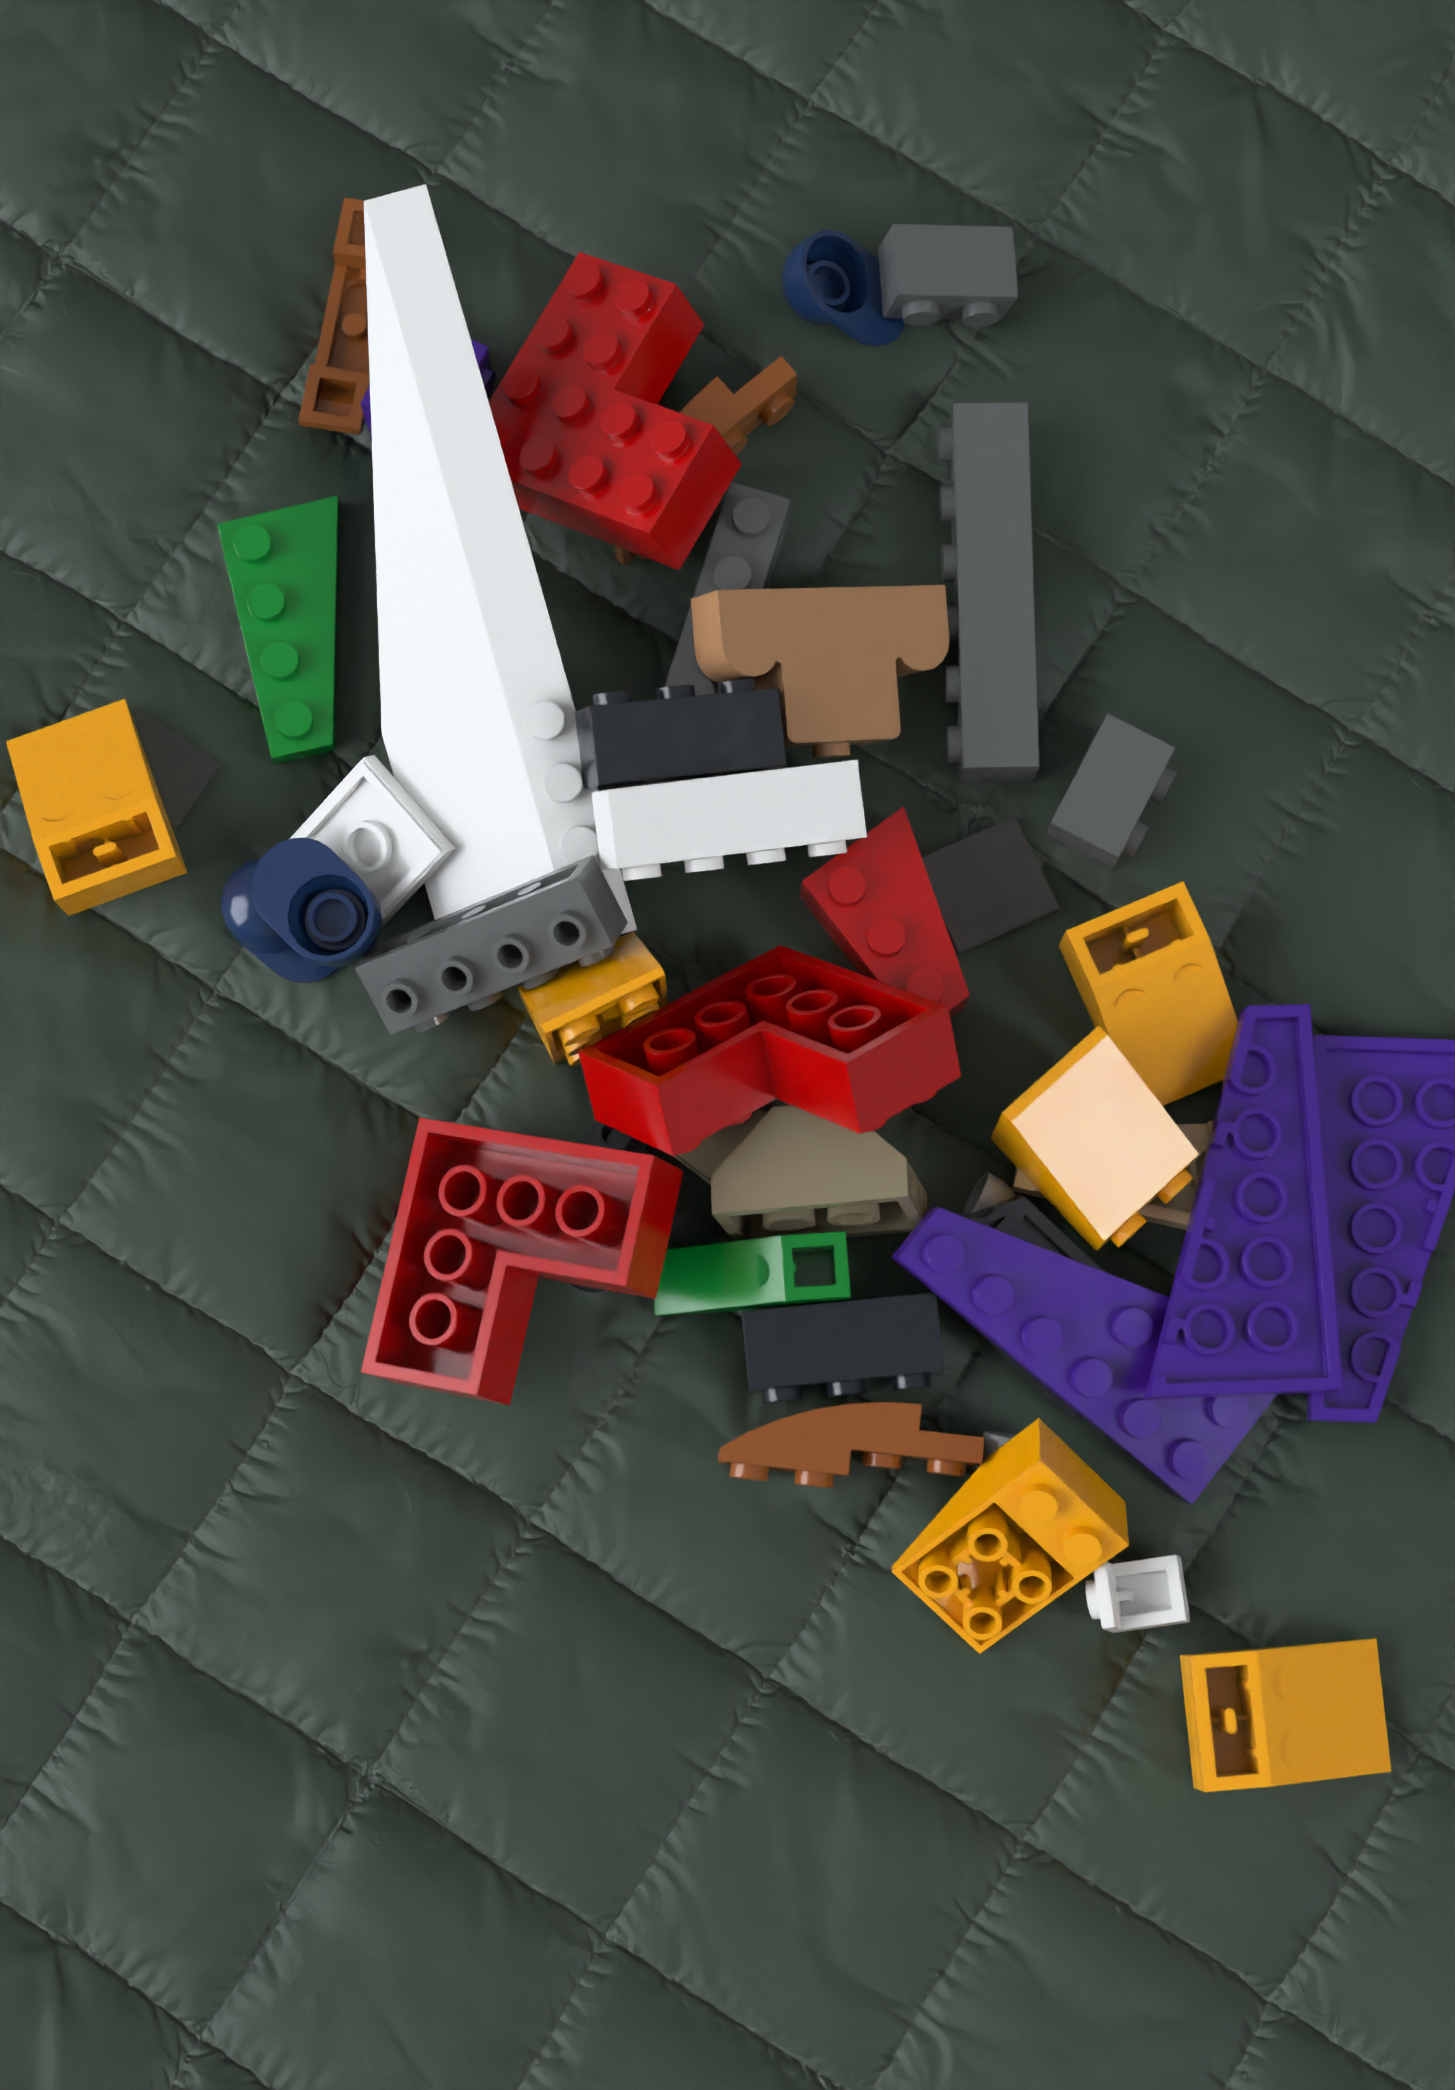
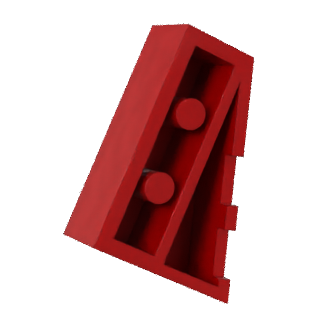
M903 806L869 831L867 837L860 838L847 847V853L838 854L805 878L801 883L800 898L859 974L948 1006L951 1019L965 1008L970 993Z

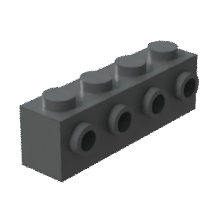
M591 855L375 944L355 967V970L390 1035L412 1026L416 1033H420L445 1021L450 1015L449 1011L464 1005H468L470 1011H476L500 999L504 995V989L519 983H523L525 989H531L554 978L560 971L559 967L577 960L582 967L605 959L615 951L614 944L628 921L594 855Z

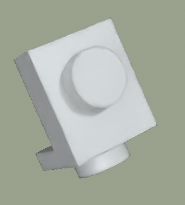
M1178 1555L1116 1564L1105 1562L1094 1571L1095 1579L1086 1581V1598L1091 1618L1093 1620L1101 1619L1102 1628L1109 1632L1118 1633L1190 1622L1182 1561Z

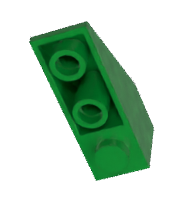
M846 1231L782 1235L667 1249L657 1296L654 1299L655 1316L772 1309L849 1301L851 1294Z

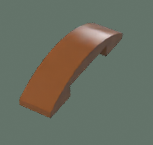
M344 198L333 249L335 267L315 365L310 364L298 421L299 425L304 427L361 435L366 423L361 401L370 385L364 201Z

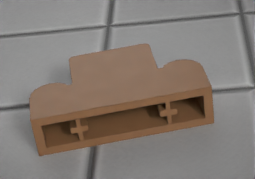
M945 585L716 590L691 598L695 655L698 666L705 676L718 683L754 677L757 682V690L778 688L785 748L812 747V757L814 759L850 756L851 745H866L897 738L901 731L897 677L937 667L944 660L949 648Z

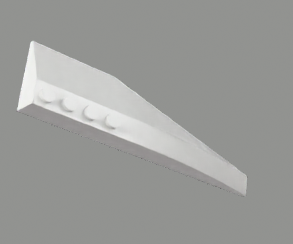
M424 184L365 200L364 225L382 736L394 778L456 848L425 882L436 920L591 855H594L600 869L601 864L591 793L597 792L598 788L584 790L575 706L427 186ZM601 870L628 921L621 934L637 930L621 870Z

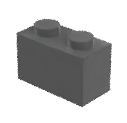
M893 224L878 248L883 318L903 319L905 324L911 326L930 325L940 319L962 320L963 324L969 327H985L1001 321L1018 299L1013 227Z
M1107 713L1049 825L1045 838L1110 871L1113 870L1121 854L1133 859L1149 828V825L1139 821L1148 800L1160 805L1177 773L1176 770L1166 766L1176 747Z

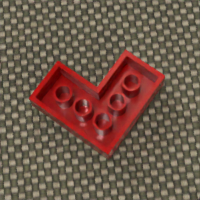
M579 252L489 400V405L519 509L680 570L742 463L713 424L657 405L704 327V323L677 284Z
M782 945L774 947L579 1051L595 1120L672 1156L696 1149L705 1138L729 1125H736L746 1121L755 1110L775 1099L859 1134L871 1132L881 1128L887 1122V1119L911 1105L931 1099L935 1096L937 1090L961 1077L948 1006Z
M419 1118L361 1373L397 1384L510 1406L538 1278L656 1299L684 1171L654 1155Z

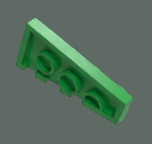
M338 495L217 524L269 751L274 765L334 751L336 747L337 585L339 579L340 554L338 551L341 511Z

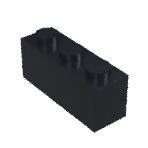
M741 679L718 683L719 694L695 696L694 685L656 689L657 700L633 702L632 691H614L593 695L594 706H588L575 712L584 790L759 772L787 766L778 688L757 690L756 679Z
M934 1292L741 1311L749 1394L762 1392L763 1404L802 1400V1388L827 1386L828 1397L866 1394L865 1382L891 1380L892 1391L931 1387L930 1376L941 1375L945 1371L937 1295Z

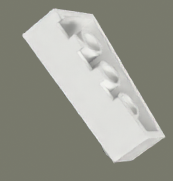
M858 760L591 792L601 870L621 868L623 881L662 876L660 863L683 860L685 873L724 868L723 855L746 853L747 865L785 861V848L807 845L809 857L847 853L846 840L867 837Z

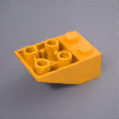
M125 699L6 741L32 839L54 901L68 916L188 873Z
M1184 881L1065 931L1058 946L1095 1028L1100 1026L1110 1037L1162 1107L1224 1081L1238 1020L1211 940Z
M634 931L619 937L614 944L615 951L595 964L582 967L577 960L559 967V973L542 985L531 989H525L524 985L518 987L521 999L554 1065L568 1060L570 1066L581 1064L579 1051L668 1004L665 973L661 965Z
M1038 1418L987 1457L892 1565V1573L981 1654L1129 1546L1126 1502Z
M1376 1638L1180 1655L1193 1787L1203 1792L1272 1787L1391 1772Z

